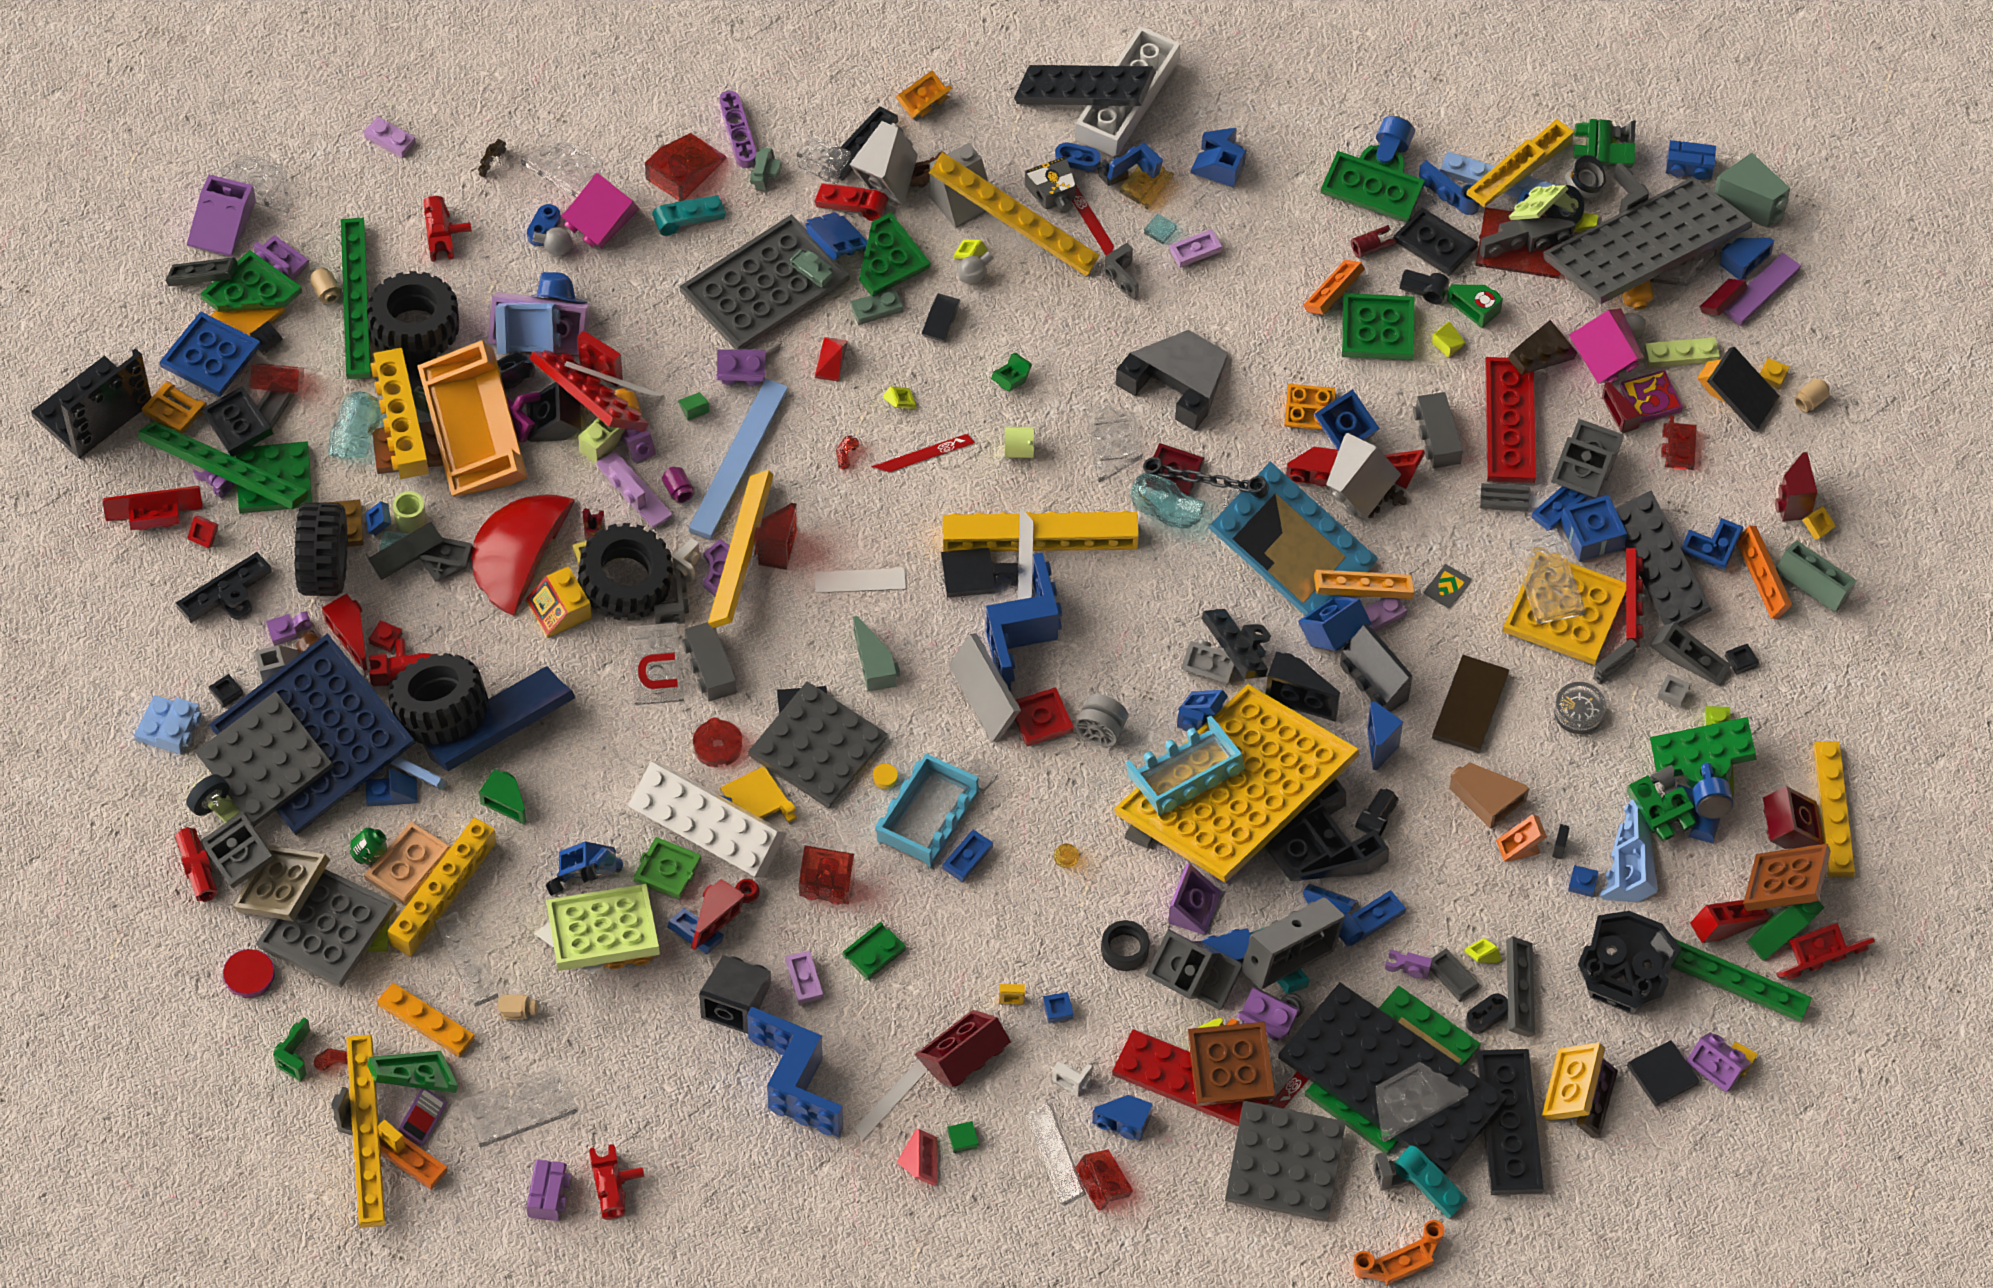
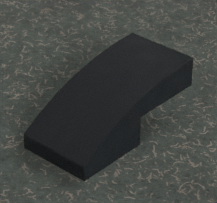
M938 293L926 319L922 336L945 342L951 323H954L961 300Z

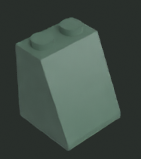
M1750 153L1717 176L1714 192L1751 219L1752 222L1767 228L1774 222L1779 223L1784 218L1786 205L1789 201L1790 187L1753 153Z

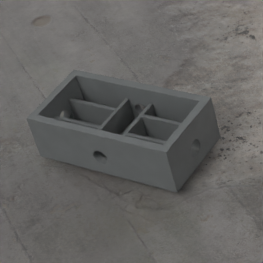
M1323 897L1316 902H1310L1306 907L1298 911L1291 912L1287 917L1279 921L1275 920L1262 930H1256L1249 938V945L1244 955L1241 971L1262 990L1334 952L1345 915L1328 899Z

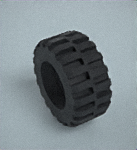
M409 271V274L401 272L397 273L396 277L391 278L390 276L383 281L384 284H378L374 292L370 294L369 303L367 304L369 333L372 337V342L375 346L379 347L380 351L402 348L406 362H410L411 358H417V362L424 361L425 356H429L430 359L437 357V353L440 352L442 354L448 349V345L451 346L456 340V335L459 332L457 297L448 283H443L441 278L437 276L431 277L426 272H422V274H418L416 271ZM411 310H421L431 314L426 320L417 323H405L395 319L399 314Z
M306 502L299 507L296 522L294 564L296 587L298 592L304 596L336 597L343 592L347 569L348 530L346 511L344 506L339 503Z
M623 523L619 527H617V524L608 525V530L605 531L604 528H601L596 532L595 537L591 536L587 540L586 547H583L581 552L578 583L587 598L590 599L591 607L594 610L599 608L601 610L600 614L606 617L610 614L616 620H621V617H627L629 621L636 620L637 615H640L641 618L648 616L650 609L654 611V605H659L665 601L668 596V590H670L673 562L671 561L672 555L670 550L665 549L666 543L662 538L656 539L657 533L652 530L647 532L644 530V526L638 524L636 527L630 526V523ZM630 558L644 566L648 572V577L635 585H620L611 581L605 575L602 568L613 559Z
M444 653L441 656L433 654L429 658L424 659L422 657L418 659L414 664L410 663L405 667L404 671H400L396 675V680H393L388 693L389 704L394 716L415 742L418 741V743L425 745L428 743L440 745V742L446 741L449 743L453 742V739L457 737L462 738L466 736L469 730L473 731L477 727L478 722L481 723L489 705L488 695L478 667L467 658L465 659L457 654L453 656L450 653Z

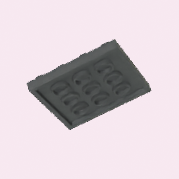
M807 681L749 749L748 756L829 809L885 742L888 733Z
M276 691L195 751L212 775L218 774L227 781L230 787L228 796L241 812L243 811L253 827L334 767Z
M325 869L295 920L289 921L273 918L256 942V945L259 949L341 988L395 911L397 905L394 901Z
M1243 1101L1225 1201L1327 1222L1346 1121Z

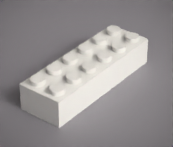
M1139 26L1114 66L1154 67L1156 74L1142 105H1087L1076 122L1075 140L1113 157L1115 155L1118 156L1179 62L1181 43Z
M650 762L628 805L754 877H764L787 834V832L660 762Z

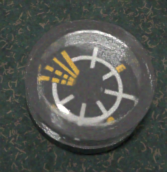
M1586 682L1569 683L1557 694L1554 707L1555 719L1568 732L1574 734L1590 733L1597 729L1603 720L1606 706L1605 698L1601 691L1592 684Z

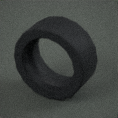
M1122 920L1114 922L1106 928L1102 936L1101 953L1103 959L1116 970L1130 971L1137 969L1148 958L1150 945L1148 933L1143 926L1134 921ZM1120 935L1132 936L1140 942V950L1132 956H1119L1111 950V940Z

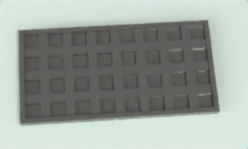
M1692 177L1544 251V260L1598 303L1603 304L1752 228V220L1695 177Z

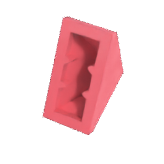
M917 1129L897 1163L915 1178L933 1186L937 1184V1137Z

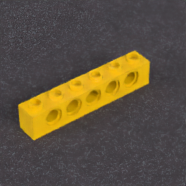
M402 348L374 353L375 363L370 364L373 378L378 377L379 380L375 382L377 396L382 395L383 400H379L381 415L386 414L387 417L383 419L385 433L390 432L391 437L387 438L389 452L394 451L395 456H391L393 471L398 470L400 479L429 474Z
M473 817L388 929L390 946L412 957L497 844L495 828Z

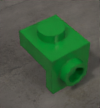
M1014 352L1010 355L1006 365L993 372L991 379L999 384L1001 388L1010 392L1026 382L1032 364Z

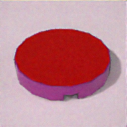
M246 949L230 956L224 965L223 977L225 985L231 993L241 995L243 998H253L268 991L274 980L275 972L273 963L267 954L259 950Z

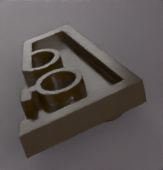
M1549 320L1510 353L1508 359L1519 373L1523 375L1573 360L1577 355V351L1553 322Z

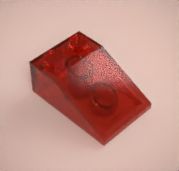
M689 133L660 147L645 162L646 180L678 201H684L726 160V155L692 133Z

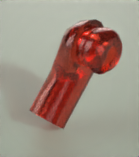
M852 435L844 437L836 448L839 469L850 467L848 453L850 450H856L859 447V440Z
M331 1048L324 1050L314 1059V1066L320 1071L330 1068L335 1063L348 1064L347 1051Z

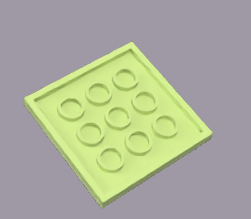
M646 884L546 900L558 971L660 955Z

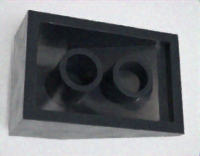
M1276 651L1267 675L1265 694L1290 709L1336 722L1340 692L1302 659L1290 653Z

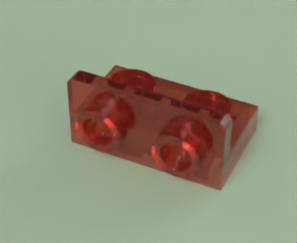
M265 363L252 364L250 388L297 393L299 379L304 377V367Z
M1669 415L1668 423H1663L1662 437L1666 438V443H1662L1661 457L1665 458V467L1694 470L1697 425L1674 423V415Z
M1109 1149L1085 1154L1074 1168L1077 1178L1082 1183L1098 1211L1103 1210L1110 1201L1130 1197L1133 1193L1132 1187Z

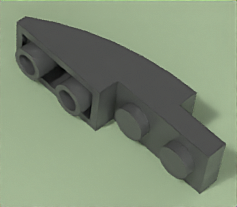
M1532 218L1499 224L1498 233L1482 238L1480 254L1485 259L1491 256H1499L1510 250H1518L1523 246H1527L1530 252L1544 250L1549 246L1572 238L1575 224L1573 221L1556 218Z

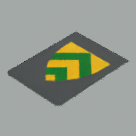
M1445 564L1426 588L1424 595L1447 608H1451L1472 579Z

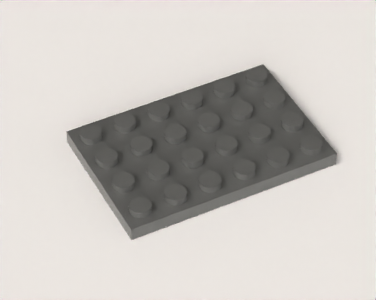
M791 214L680 285V292L734 349H744L849 281L850 274L836 259H831L806 232L807 229ZM799 250L805 253L809 250L831 266L833 278L823 288L816 285L812 280L790 265L791 257Z

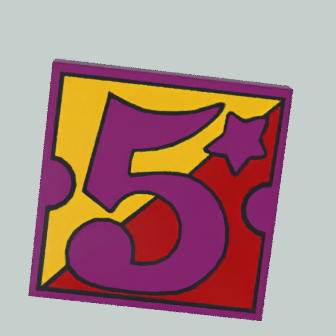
M1665 370L1620 382V388L1624 397L1642 416L1640 423L1682 412L1681 402Z

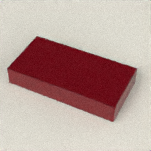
M1728 278L1699 306L1701 312L1704 314L1721 315L1748 288L1746 281Z

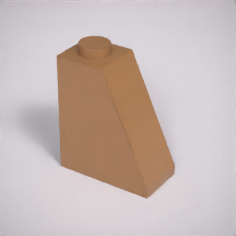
M1471 762L1463 768L1460 766L1453 771L1449 787L1489 828H1492L1526 802L1529 788L1525 784Z

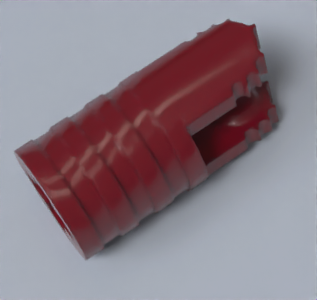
M1389 225L1352 238L1351 247L1355 256L1361 258L1397 244L1395 238H1390L1384 242L1380 241L1379 235H1384L1391 230Z
M588 508L582 511L586 541L591 536L595 537L596 532L601 528H604L606 531L604 511L599 510L598 514L592 515Z

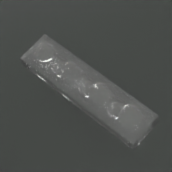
M458 911L435 920V927L474 1007L499 998L498 992Z
M1047 1102L1025 1114L1059 1203L1066 1206L1086 1195L1052 1105Z

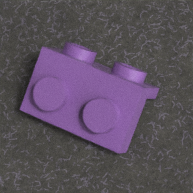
M275 235L263 245L259 242L253 245L255 254L291 280L295 279L309 266V260Z

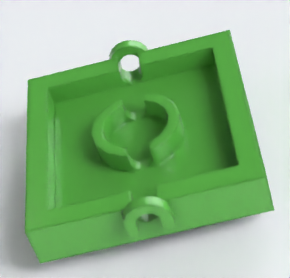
M655 837L647 853L644 852L640 858L641 864L633 876L634 882L646 884L648 888L680 900L688 883H691L692 876L694 877L695 871L701 862V855Z

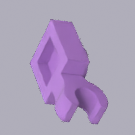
M307 611L297 614L293 619H291L290 614H286L266 621L274 646L297 639L296 632L312 628Z
M1390 950L1388 958L1396 960V963L1386 962L1385 969L1387 971L1396 972L1404 969L1403 973H1407L1413 978L1428 979L1432 958L1407 952V955H1403L1398 951Z

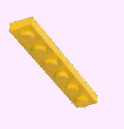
M1840 741L1815 742L1813 748L1824 844H1828L1831 850L1827 865L1828 877H1853L1855 870Z

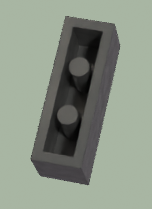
M1446 392L1417 396L1416 406H1413L1414 419L1419 420L1420 423L1419 436L1421 440H1425L1426 446L1424 451L1426 459L1431 461L1432 468L1461 464L1463 449Z
M708 622L686 628L685 639H682L685 653H690L692 659L689 661L692 672L694 674L698 673L700 678L697 679L701 694H706L708 702L736 694V679L716 628H712Z

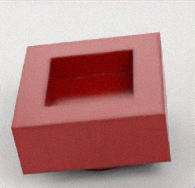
M199 515L194 516L187 539L210 548L213 546L219 524Z
M380 620L368 638L369 644L391 653L395 647V641L401 638L403 634L402 629Z

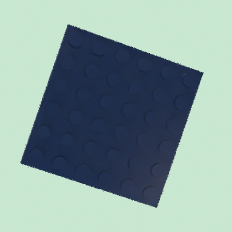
M328 633L208 724L212 731L218 735L275 691L299 720L334 767L276 810L295 835L303 831L416 743Z

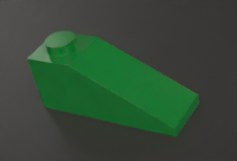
M1820 901L1781 907L1746 942L1760 959L1764 961L1807 926L1825 907Z

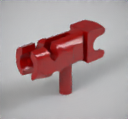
M441 196L426 197L423 199L430 260L432 262L436 261V254L439 251H445L448 258L453 259L451 234L471 232V222L452 225V222L448 220L450 213L444 198Z
M399 638L395 641L396 657L387 658V654L369 656L371 685H389V681L396 680V675L400 671H404L407 665L416 663L422 657L424 659L429 658L433 654L418 653L406 655L405 640Z
M613 1144L608 1146L609 1152L604 1157L598 1156L595 1148L589 1149L590 1163L598 1199L600 1200L602 1218L605 1220L616 1219L625 1215L626 1192L623 1190L622 1184H625L627 1180L644 1177L643 1167L619 1171L616 1150Z

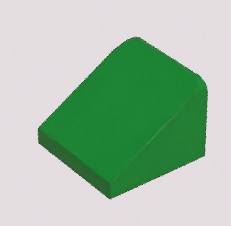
M700 392L678 400L687 420L710 412L709 402Z

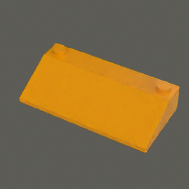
M481 340L418 365L451 495L456 497L506 487L527 479V472L494 349Z

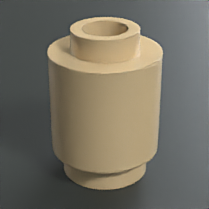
M326 268L315 270L310 278L311 285L322 303H334L341 295V289L332 272Z
M1814 378L1796 393L1797 396L1794 397V402L1801 411H1812L1830 396V388L1824 380Z

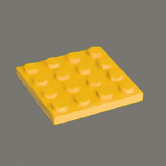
M1537 551L1503 626V632L1595 665L1626 594V582Z

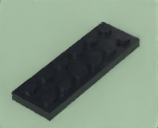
M1029 65L1014 99L1016 104L1141 106L1156 72L1153 66Z
M1652 490L1616 507L1618 516L1627 532L1625 547L1626 549L1636 548L1638 556L1643 557L1644 568L1643 571H1639V576L1643 579V584L1663 624L1667 625L1675 622L1677 625L1682 626L1711 612L1712 609Z
M1529 1049L1477 1050L1479 1078L1507 1096L1505 1104L1484 1128L1490 1195L1542 1194L1544 1187Z

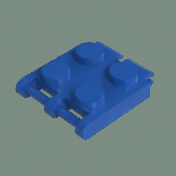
M836 212L822 215V217L818 216L807 219L808 223H805L806 232L833 260L839 259L841 255L847 254L850 256L854 255L856 251H865L867 240L844 216H839Z

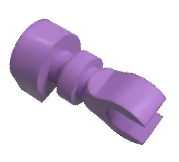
M193 469L196 479L207 481L208 484L213 486L214 494L221 499L231 491L233 482L207 470L198 472Z

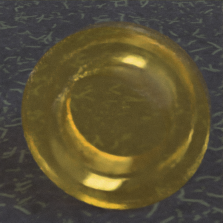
M1061 844L1054 851V861L1060 867H1073L1079 860V852L1072 844Z

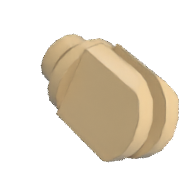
M506 994L502 995L497 1003L498 1010L504 1020L528 1019L530 1014H538V1001H530L529 996Z

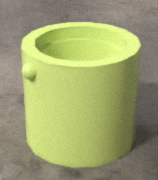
M1005 427V458H1034V427Z
M406 491L395 497L393 501L394 519L400 531L412 533L426 524L424 500L419 493Z

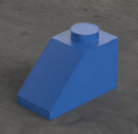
M1737 238L1731 244L1727 243L1722 248L1719 265L1738 280H1743L1772 254L1774 240L1772 238Z

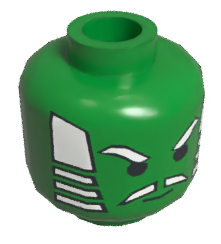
M364 828L350 841V854L357 863L372 865L387 852V838L379 829Z

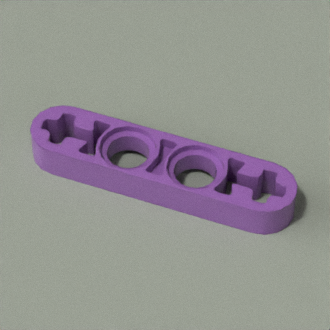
M725 91L719 97L720 110L736 163L742 168L753 167L755 165L756 148L740 96L735 91ZM728 100H731L733 103V109H730ZM732 117H739L741 121L737 124L731 123L729 119H731ZM738 135L747 137L742 142L736 141L734 138ZM744 149H746L749 158L743 156Z

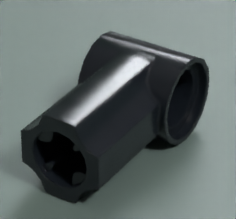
M1405 269L1399 289L1422 295L1427 302L1437 305L1443 302L1450 280L1441 273H1433L1429 276Z
M1387 788L1380 789L1368 809L1364 808L1355 828L1367 834L1375 829L1379 836H1381L1386 828L1389 816L1398 804L1399 798L1393 791Z

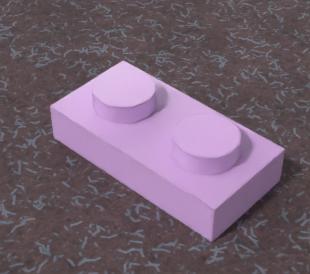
M378 116L364 131V138L401 158L416 143L414 136Z
M1210 229L1171 244L1169 251L1179 268L1222 252V245L1213 230Z
M1382 598L1364 608L1372 623L1370 627L1374 632L1407 615V609L1397 598Z
M810 951L785 956V962L798 1005L823 999V992Z

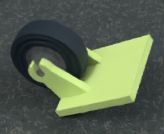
M1571 185L1538 186L1529 192L1530 196L1525 201L1515 206V211L1509 218L1510 220L1539 218L1545 212L1547 218L1569 220L1576 224L1583 216L1584 200L1580 191Z
M218 774L207 776L195 784L186 800L188 808L197 816H204L214 811L224 823L241 813L228 796L229 784Z

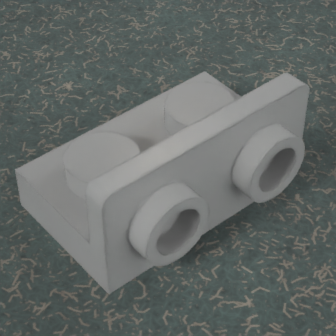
M1198 639L1197 643L1190 641L1181 669L1229 685L1235 665L1221 647L1220 650L1212 648V643L1202 639Z

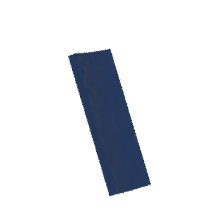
M545 666L489 698L488 710L481 723H477L478 725L473 731L469 730L466 736L462 738L457 737L453 739V742L449 743L446 741L440 742V745L423 744L424 748L433 762L449 772L575 699V695L572 689L567 687L548 666Z

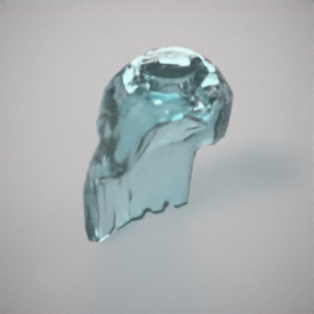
M354 391L345 396L339 408L338 419L329 432L328 455L339 456L341 459H351L353 456L355 458H365L367 456L371 435L380 425L381 411L377 398L362 391Z
M1142 473L1136 477L1131 486L1130 498L1138 511L1153 516L1168 526L1188 529L1201 521L1202 517L1200 514H1202L1205 507V501L1184 494L1173 481L1154 474Z

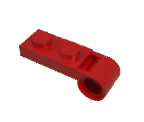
M821 183L814 202L816 207L861 212L864 218L874 221L882 217L888 197L885 193L878 190Z

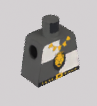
M1065 156L1025 171L1024 185L1044 209L1058 206L1061 213H1066L1073 208L1071 200L1075 199L1076 186Z

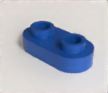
M1064 142L1055 149V160L1068 156L1067 161L1070 168L1091 172L1100 166L1101 155L1095 148Z
M546 204L538 209L527 228V238L530 244L544 246V243L532 241L534 232L540 230L541 232L537 233L546 234L549 229L558 227L561 221L558 207Z

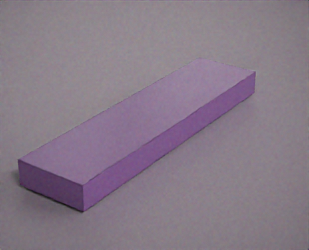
M1782 252L1747 285L1748 288L1723 314L1741 326L1800 271L1801 265Z

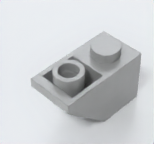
M281 645L254 651L262 683L299 655V651Z

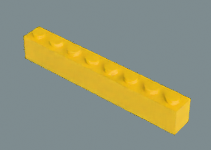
M1126 510L1120 512L1096 511L1085 513L1079 511L1071 513L1025 512L1033 520V551L1138 549L1137 512ZM1001 512L998 514L951 513L949 515H942L943 552L988 547L990 552L1019 551L1020 514Z

